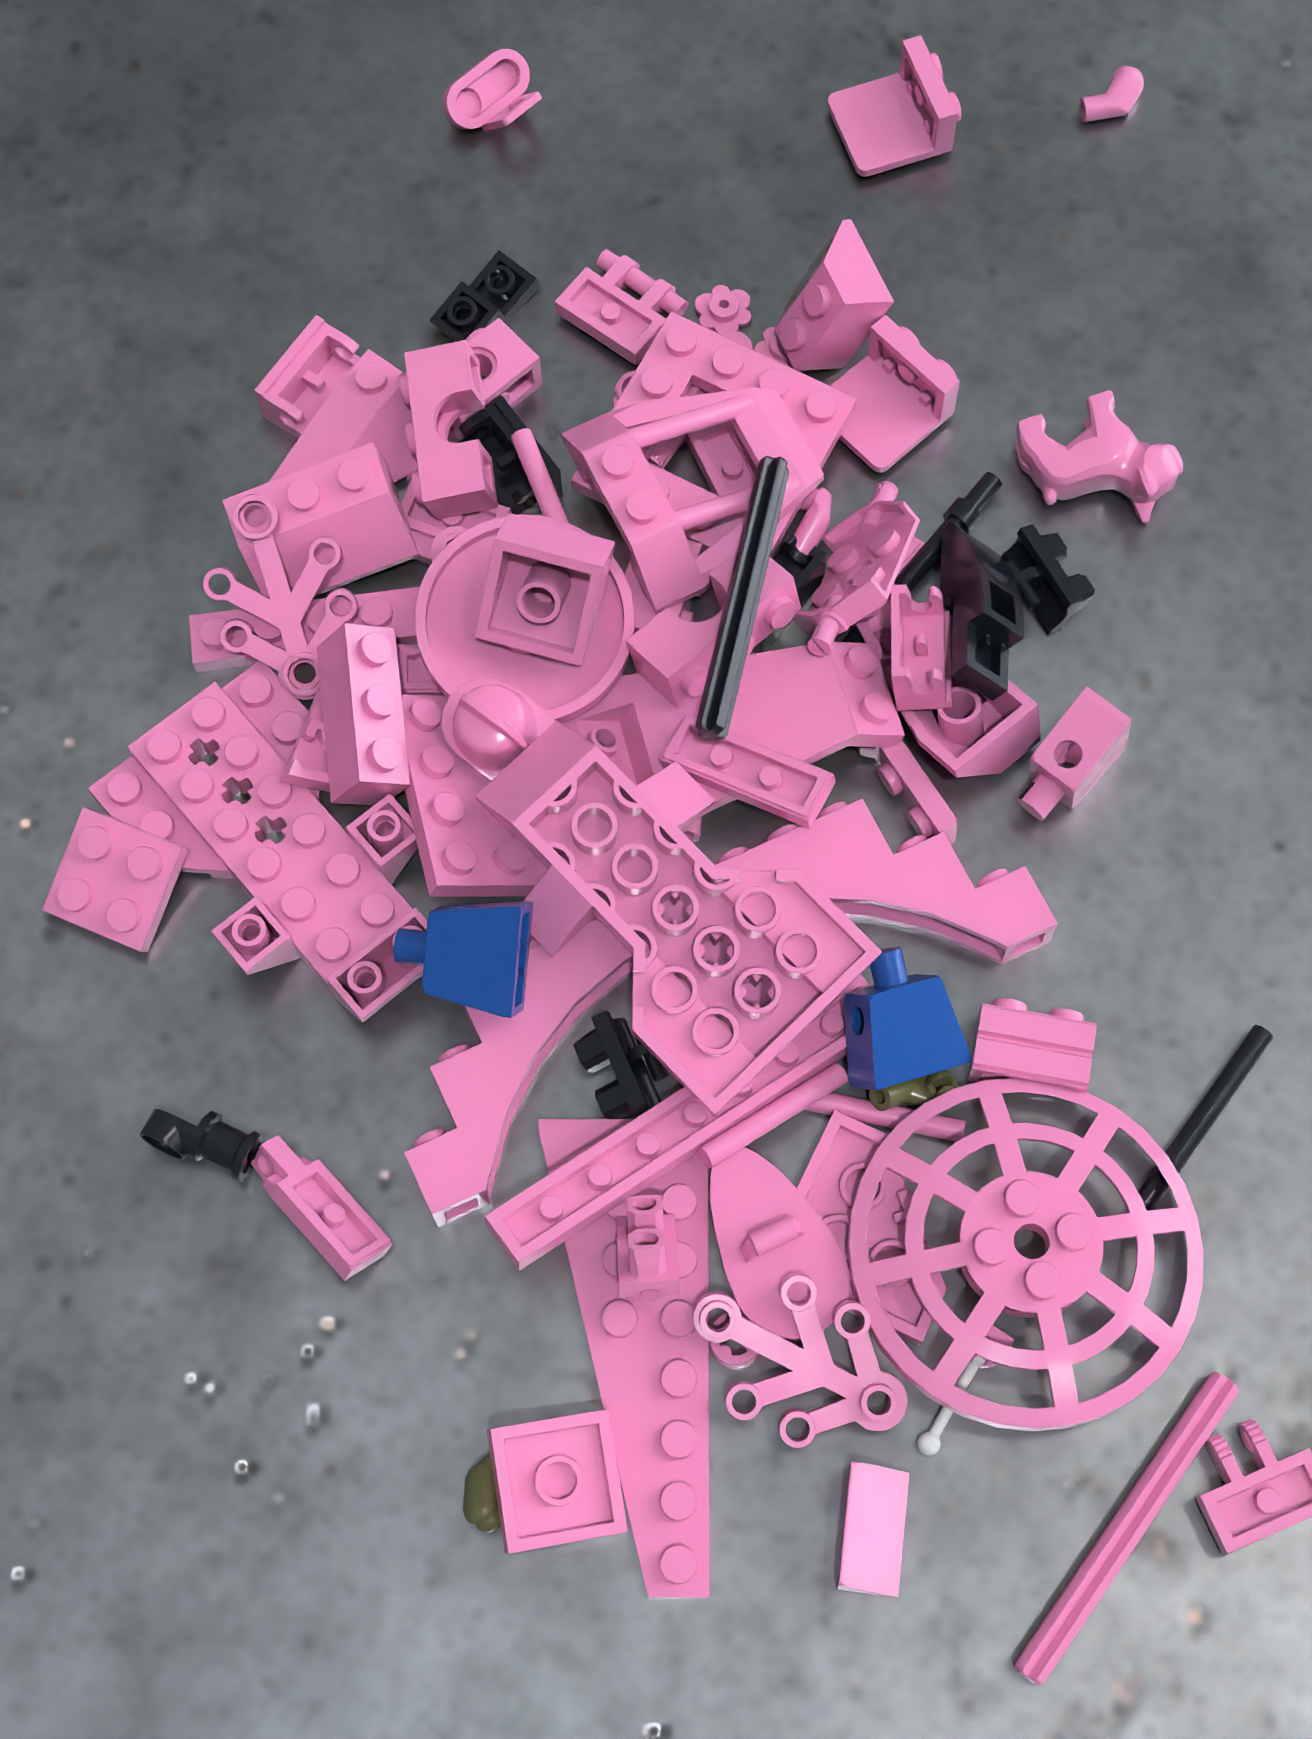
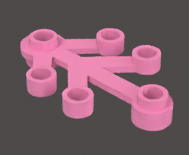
M250 494L243 497L235 505L232 519L236 530L252 541L269 598L237 581L235 574L229 568L222 566L214 567L208 571L203 580V588L211 599L217 601L227 600L279 628L286 650L255 636L251 625L239 618L227 621L222 627L220 641L223 647L233 653L243 652L277 670L281 687H287L297 699H314L320 685L317 647L342 626L344 622L350 620L357 610V599L351 591L345 588L332 590L327 595L324 603L326 615L307 644L301 620L327 571L334 568L340 561L341 547L332 537L321 536L316 538L310 544L308 549L309 560L291 592L272 532L278 520L276 506L264 495ZM253 505L262 507L266 512L265 523L260 526L251 525L245 516L248 507ZM321 543L330 544L335 550V558L329 563L319 562L314 555V549L317 545ZM215 574L227 576L230 581L229 591L226 593H216L210 586L211 577ZM339 595L346 596L351 602V610L344 615L334 613L330 606V602L334 597ZM232 626L242 627L247 633L246 642L242 645L230 643L226 635L227 630ZM303 662L311 664L315 668V677L310 681L299 680L295 675V667Z
M790 1274L780 1285V1297L785 1306L792 1311L803 1348L742 1317L738 1304L727 1293L720 1291L708 1292L695 1303L692 1317L695 1329L701 1337L715 1343L732 1339L790 1369V1371L753 1383L740 1380L731 1384L725 1394V1403L727 1410L734 1418L739 1420L752 1419L759 1413L762 1406L820 1387H825L844 1397L808 1412L801 1408H791L781 1415L778 1429L782 1440L791 1447L802 1448L812 1442L815 1434L856 1421L867 1430L885 1431L897 1425L905 1415L908 1404L906 1390L895 1375L880 1370L868 1333L871 1325L870 1314L859 1302L853 1300L844 1301L836 1307L833 1313L835 1328L840 1335L847 1338L856 1375L833 1363L814 1304L817 1299V1288L814 1282L805 1274ZM794 1282H804L809 1287L808 1298L801 1303H794L787 1297L788 1288ZM714 1308H722L729 1314L728 1323L721 1329H713L706 1323L707 1314ZM850 1309L860 1311L863 1318L860 1327L855 1330H846L841 1325L842 1315ZM740 1390H748L755 1396L754 1404L747 1410H738L732 1404L733 1396ZM883 1391L888 1394L889 1398L886 1408L878 1412L870 1410L867 1407L868 1397L873 1392ZM793 1418H803L808 1422L807 1432L799 1438L790 1437L786 1433V1425Z

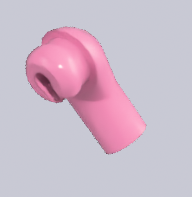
M1131 66L1119 67L1113 73L1114 79L1106 93L1081 97L1079 109L1082 121L1085 123L1121 117L1130 113L1143 91L1144 80L1139 69Z

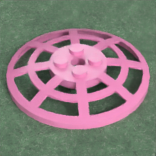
M1019 1078L991 1079L954 1088L924 1103L897 1124L877 1148L859 1182L849 1218L847 1254L851 1285L857 1302L862 1304L870 1314L871 1325L869 1331L879 1349L898 1372L928 1398L962 1417L994 1427L1024 1431L1065 1429L1100 1419L1128 1404L1165 1371L1180 1351L1196 1316L1203 1286V1246L1198 1217L1185 1183L1168 1155L1140 1125L1113 1105L1088 1092L1074 1090V1088ZM1025 1092L1051 1095L1080 1104L1098 1115L1083 1138L1072 1132L1049 1125L1012 1123L1002 1093ZM975 1098L979 1099L988 1128L978 1130L958 1140L940 1154L932 1165L900 1149L912 1133L935 1115L961 1102ZM1118 1127L1131 1136L1156 1163L1173 1192L1178 1208L1147 1211L1131 1179L1110 1156L1103 1152ZM1018 1140L1046 1142L1073 1152V1155L1058 1178L1045 1173L1026 1171ZM993 1145L1002 1176L989 1182L977 1192L947 1173L966 1156L984 1147ZM1094 1166L1116 1188L1127 1207L1128 1213L1097 1217L1088 1201L1078 1192ZM887 1169L918 1186L912 1195L906 1216L905 1254L870 1263L868 1252L870 1211L878 1183ZM934 1194L964 1213L959 1223L956 1243L924 1250L925 1217L930 1200ZM1025 1229L1037 1232L1045 1243L1044 1255L1037 1259H1028L1022 1256L1014 1245L1015 1233ZM1185 1232L1188 1249L1187 1281L1180 1310L1172 1327H1170L1143 1305L1148 1295L1154 1272L1155 1245L1153 1235ZM1135 1237L1137 1246L1136 1268L1130 1290L1127 1293L1101 1274L1099 1269L1103 1258V1242ZM957 1268L962 1269L969 1285L981 1297L965 1323L943 1301L930 1274ZM911 1279L914 1290L927 1313L941 1330L953 1339V1342L934 1371L920 1361L896 1333L881 1306L875 1287ZM1084 1293H1087L1115 1314L1096 1333L1075 1344L1068 1345L1061 1311L1077 1302ZM1001 1312L1018 1317L1037 1318L1043 1350L1013 1348L986 1338V1335ZM1129 1326L1158 1348L1148 1363L1124 1383L1098 1397L1078 1402L1072 1365L1083 1362L1104 1351L1122 1336ZM974 1354L984 1360L1009 1368L1033 1371L1047 1370L1054 1407L1026 1408L1002 1405L971 1395L955 1386V1383Z

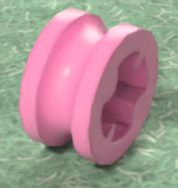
M722 1314L715 1320L711 1328L721 1329L726 1326L729 1314ZM709 1341V1347L714 1359L728 1369L748 1367L759 1355V1353L745 1346L743 1349L744 1354L732 1355L730 1346H720L719 1343Z

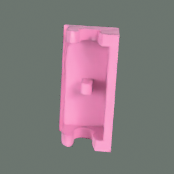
M316 315L254 389L262 417L299 439L334 386L360 359L355 354L359 345L349 336L328 325L324 319Z
M906 584L893 585L891 589V677L897 711L953 708L950 611H944L942 592L937 587L931 586L929 589V601L916 603L911 601V592Z

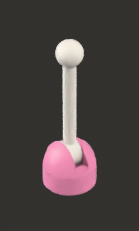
M992 1326L986 1335V1338L1010 1347L1015 1342L1013 1338L995 1326ZM974 1354L955 1386L966 1391L978 1368H992L998 1364L984 1360ZM943 1406L930 1430L919 1435L917 1447L922 1454L931 1456L939 1451L941 1447L939 1437L951 1418L953 1411Z

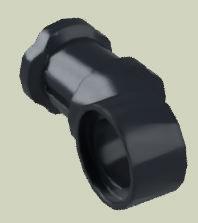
M154 1109L140 1132V1137L145 1142L171 1157L185 1160L189 1156L197 1161L206 1158L231 1170V1177L241 1182L253 1171L254 1167L251 1165V1162L254 1160L259 1146L265 1142L264 1135L256 1131L247 1134L224 1123L222 1115L214 1111H210L205 1115L198 1126L166 1111Z

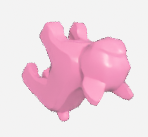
M1111 390L1088 397L1086 406L1090 419L1083 422L1084 432L1067 446L1056 442L1044 433L1046 423L1042 414L1018 422L1016 428L1017 439H1015L1017 460L1021 469L1031 476L1035 485L1042 491L1047 505H1053L1056 500L1065 501L1092 492L1113 489L1123 493L1130 499L1139 521L1143 524L1150 521L1155 501L1174 488L1177 477L1183 472V461L1175 446L1162 443L1147 444L1140 442L1130 428L1117 418L1113 412L1115 402Z

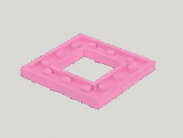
M671 311L613 410L641 402L684 397L692 385L710 393L750 387L775 388L822 469L855 411L857 399ZM658 443L640 448L647 461ZM649 463L674 511L720 497ZM577 469L571 479L572 489L605 505L592 479L584 481ZM757 470L753 475L751 481L749 482L747 488L752 487L754 485ZM804 499L777 523L770 553L771 558ZM747 511L684 531L686 539L702 543V552H704L742 523L746 518Z

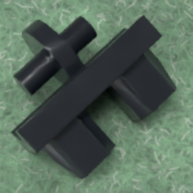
M1031 524L1020 528L1017 532L1018 538L1016 542L1002 554L1001 558L1009 566L1016 580L1021 600L1029 611L1035 613L1049 635L1061 631L1071 616L1087 605L1095 594V589L1086 575L1078 573L1068 577L1062 569L1061 565L1068 556L1067 547L1059 534L1040 535L1035 526Z
M604 1011L591 1018L595 1029L575 1042L573 1046L580 1063L588 1072L594 1073L610 1064L612 1065L617 1080L595 1091V1098L603 1116L608 1119H621L635 1113L643 1114L660 1103L661 1099L653 1081L657 1082L669 1076L666 1067L636 1037L634 1039L626 1019H612L608 1011Z

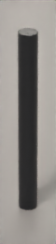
M1259 1025L1252 1027L1165 1151L1178 1174L1272 1041L1273 1035L1264 1027ZM1157 1165L1138 1190L1147 1211L1155 1209L1170 1187Z

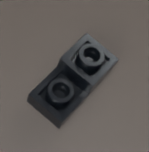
M498 250L469 286L463 281L459 283L431 317L430 322L455 342L466 340L472 332L479 328H486L498 318L506 324L541 285L535 276Z

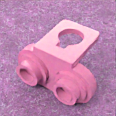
M500 49L488 54L447 87L443 96V110L447 119L454 126L464 130L481 127L485 132L509 125L541 100L542 96L538 91L522 95L527 89L530 80L527 62L514 50Z

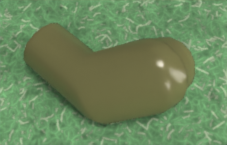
M943 1070L883 1089L870 1090L869 1097L872 1105L879 1111H885L901 1104L920 1107L924 1103L954 1088H958L955 1077L950 1072Z
M490 1452L467 1473L463 1497V1513L469 1523H475L478 1530L484 1533L493 1532L501 1526Z

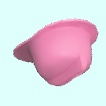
M478 678L462 684L450 695L443 709L441 728L446 742L460 758L492 781L556 720L514 686L497 678Z

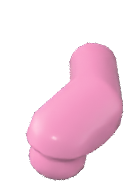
M824 487L820 490L815 488L805 497L799 510L806 513L794 533L797 539L795 545L806 556L814 546H818L830 524L832 496Z

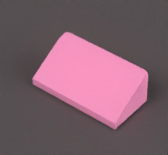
M851 1461L848 1471L837 1590L898 1597L909 1484L908 1472Z

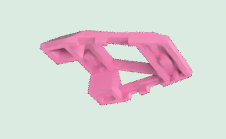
M750 387L641 402L609 411L561 433V439L583 480L592 479L631 552L632 571L656 614L662 612L667 607L671 608L705 592L712 585L709 573L738 550L745 520L695 559L684 531L747 511L753 486L674 511L640 448L731 421L757 469L759 461L765 456L773 458L780 456L787 460L789 477L778 519L779 523L824 480V473L775 388Z

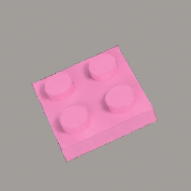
M83 807L42 911L137 951L148 952L189 849L91 808Z
M609 1409L487 1429L505 1553L511 1554L628 1532Z

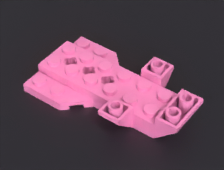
M258 661L223 688H220L216 682L212 683L130 744L128 749L132 756L91 785L88 790L108 816L188 848L189 851L180 872L207 873L212 878L234 879L251 900L211 930V932L246 975L301 958L331 995L363 1023L423 975L422 965L396 963L393 954L395 936L399 928L427 931V920L416 907L412 909L392 886L418 848L410 815L389 793L346 826L347 834L322 805L323 791L279 782L306 719L308 710L287 687H281L278 676L268 665ZM206 755H215L217 759L210 766L204 761L199 762ZM238 793H248L250 800L242 805L237 800L232 801V798ZM272 831L277 833L281 831L283 839L275 844L271 839L266 840L265 836Z
M556 720L475 795V799L513 838L517 837L548 868L547 872L524 899V901L533 902L530 936L552 958L593 919L594 915L633 955L632 1034L713 1117L744 1087L763 1072L882 953L800 869L749 871L741 870V868H717L684 834L689 827L715 804V800L676 761L636 786L595 744ZM670 900L675 906L679 900L687 904L685 910L687 921L682 924H678L676 920L672 924L664 921L665 908L662 904ZM710 941L715 947L719 941L725 943L728 946L725 954L727 963L721 966L717 962L713 965L707 964L703 960L706 950L702 944ZM751 982L754 987L759 982L767 985L769 991L765 999L769 1005L762 1008L758 1003L754 1007L747 1005L743 1001L747 993L743 985Z

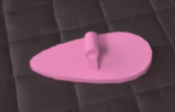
M744 1147L713 1166L710 1175V1207L714 1231L724 1272L741 1312L748 1320L787 1340H801L792 1311L785 1306L780 1297V1285L788 1275L802 1273L807 1275L817 1288V1299L814 1304L823 1331L833 1324V1313L836 1307L842 1302L848 1301L851 1276L845 1254L826 1223L786 1176L758 1153ZM794 1282L787 1291L788 1299L794 1303L805 1301L809 1295V1287L804 1282Z

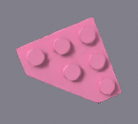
M834 1110L797 1189L828 1226L844 1252L849 1268L847 1254L848 1230L859 1182L874 1153L888 1135ZM887 1169L878 1183L870 1211L868 1231L870 1263L905 1254V1222L912 1197L909 1189H906L902 1177ZM924 1236V1237H923V1243H924V1250H925V1249H929V1246H928L927 1241H926L925 1236ZM941 1273L930 1274L935 1287L943 1298L947 1288ZM911 1279L875 1287L881 1306L896 1333L900 1337L921 1346L933 1319L927 1313L916 1294ZM850 1281L848 1300L857 1301ZM856 1309L847 1310L848 1312L862 1318L860 1311Z

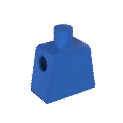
M517 901L454 905L431 910L427 919V931L398 929L394 941V961L396 963L423 966L422 991L427 995L497 1016L512 1018L524 1010L533 902Z
M891 947L881 949V955L870 965L874 985L848 992L844 998L850 1087L879 1090L972 1062L969 1048L938 975L922 974L907 976L902 948Z

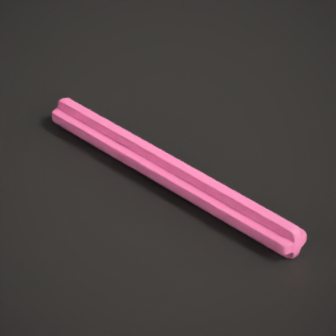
M1213 1372L1207 1377L1015 1661L1014 1668L1035 1685L1045 1683L1237 1396L1238 1387L1230 1379L1217 1372Z

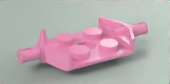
M883 481L882 485L879 483L872 500L865 507L858 509L822 537V540L833 552L827 561V571L820 586L812 595V604L809 611H798L792 618L805 633L812 635L807 646L814 655L821 657L825 656V653L828 655L837 634L847 631L851 625L877 616L887 601L920 522V519L905 501H895L899 491L896 485L891 482Z

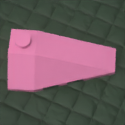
M890 591L886 603L882 606L877 616L854 625L864 643L875 644L890 692L895 700L891 677ZM951 631V655H952V637H953V632H952V631ZM952 676L953 708L901 711L918 744L956 778L1001 774L1041 741L1039 705L1009 679L1008 691L991 701L971 687L963 685Z

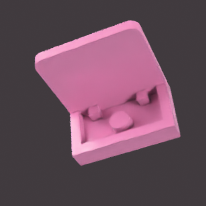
M921 35L902 40L899 73L833 92L829 95L827 108L856 172L863 177L952 151L956 124L961 121L962 116L956 94L953 91L948 93L944 85L942 66L937 54L929 53Z
M884 315L870 328L867 356L831 385V387L857 399L856 409L839 439L872 470L879 473L885 472L954 414L960 381L948 363L941 359L936 360L920 346L917 337L911 330L904 326L899 327L887 315Z

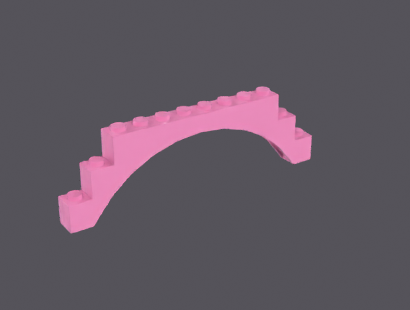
M863 798L849 805L842 801L826 807L818 814L811 829L803 826L797 827L796 824H789L771 833L767 838V842L747 850L746 847L732 849L722 855L715 865L717 868H741V870L749 871L800 869L848 918L871 919L928 932L985 956L1000 965L1051 942L1058 924L1026 866L1011 873H1008L1007 869L996 870L982 878L977 883L978 888L975 889L944 832L929 839L925 835L913 837L901 844L896 850L897 853L893 855ZM670 900L662 904L665 908L664 921L670 924L674 920L678 924L687 921L685 918L687 904L679 900L675 906ZM594 915L593 919L552 958L535 940H531L529 944L524 1010L512 1018H507L462 1005L479 1044L472 1048L468 1044L453 1047L439 1056V1063L430 1066L435 1084L456 1129L447 1133L445 1129L430 1131L417 1138L413 1142L414 1148L404 1152L437 1227H441L491 1203L493 1188L510 1127L539 1069L577 1020L625 978L633 974V955Z

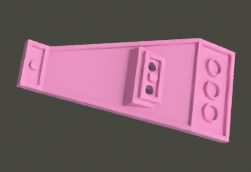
M833 642L830 653L828 655L825 653V656L822 657L814 655L809 651L807 645L749 654L745 659L729 731L809 764L847 746H895L905 736L875 644ZM639 673L623 675L599 703L584 714L562 724L595 744L637 786L664 769L659 758L684 714L687 713L697 718L703 694L692 697L677 709ZM402 694L411 785L405 789L429 897L528 896L547 872L548 868L517 837L513 838L475 799V795L490 783L491 780L460 758L447 744L441 727L442 713L448 699L443 695ZM698 783L715 800V804L704 814L737 799Z

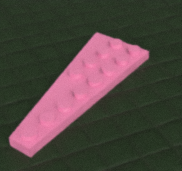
M538 1119V1131L548 1174L634 1119ZM697 1153L634 1195L662 1196L663 1214H675L680 1294H668L654 1302H646L634 1297L619 1298L616 1217H627L626 1201L564 1241L603 1408L609 1409L620 1481L648 1599H709V1341L699 1335L695 1329L692 1317L693 1308L697 1300L709 1292L708 1167L703 1164ZM708 1313L707 1316H706V1323H707L708 1326H709V1313Z

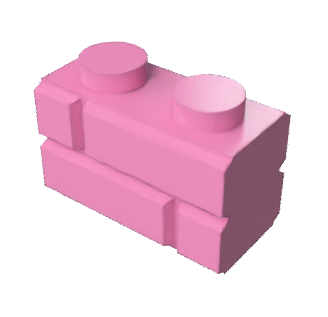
M998 998L993 1000L992 1005L982 1003L976 1021L971 1053L972 1062L969 1065L967 1081L980 1082L991 1079L1019 1078L1074 1088V1090L1082 1092L1087 1091L1097 1023L1083 1021L1084 1016L1081 1013L1070 1009H1052L1049 1011V1015L1026 1011V1004L1014 999Z

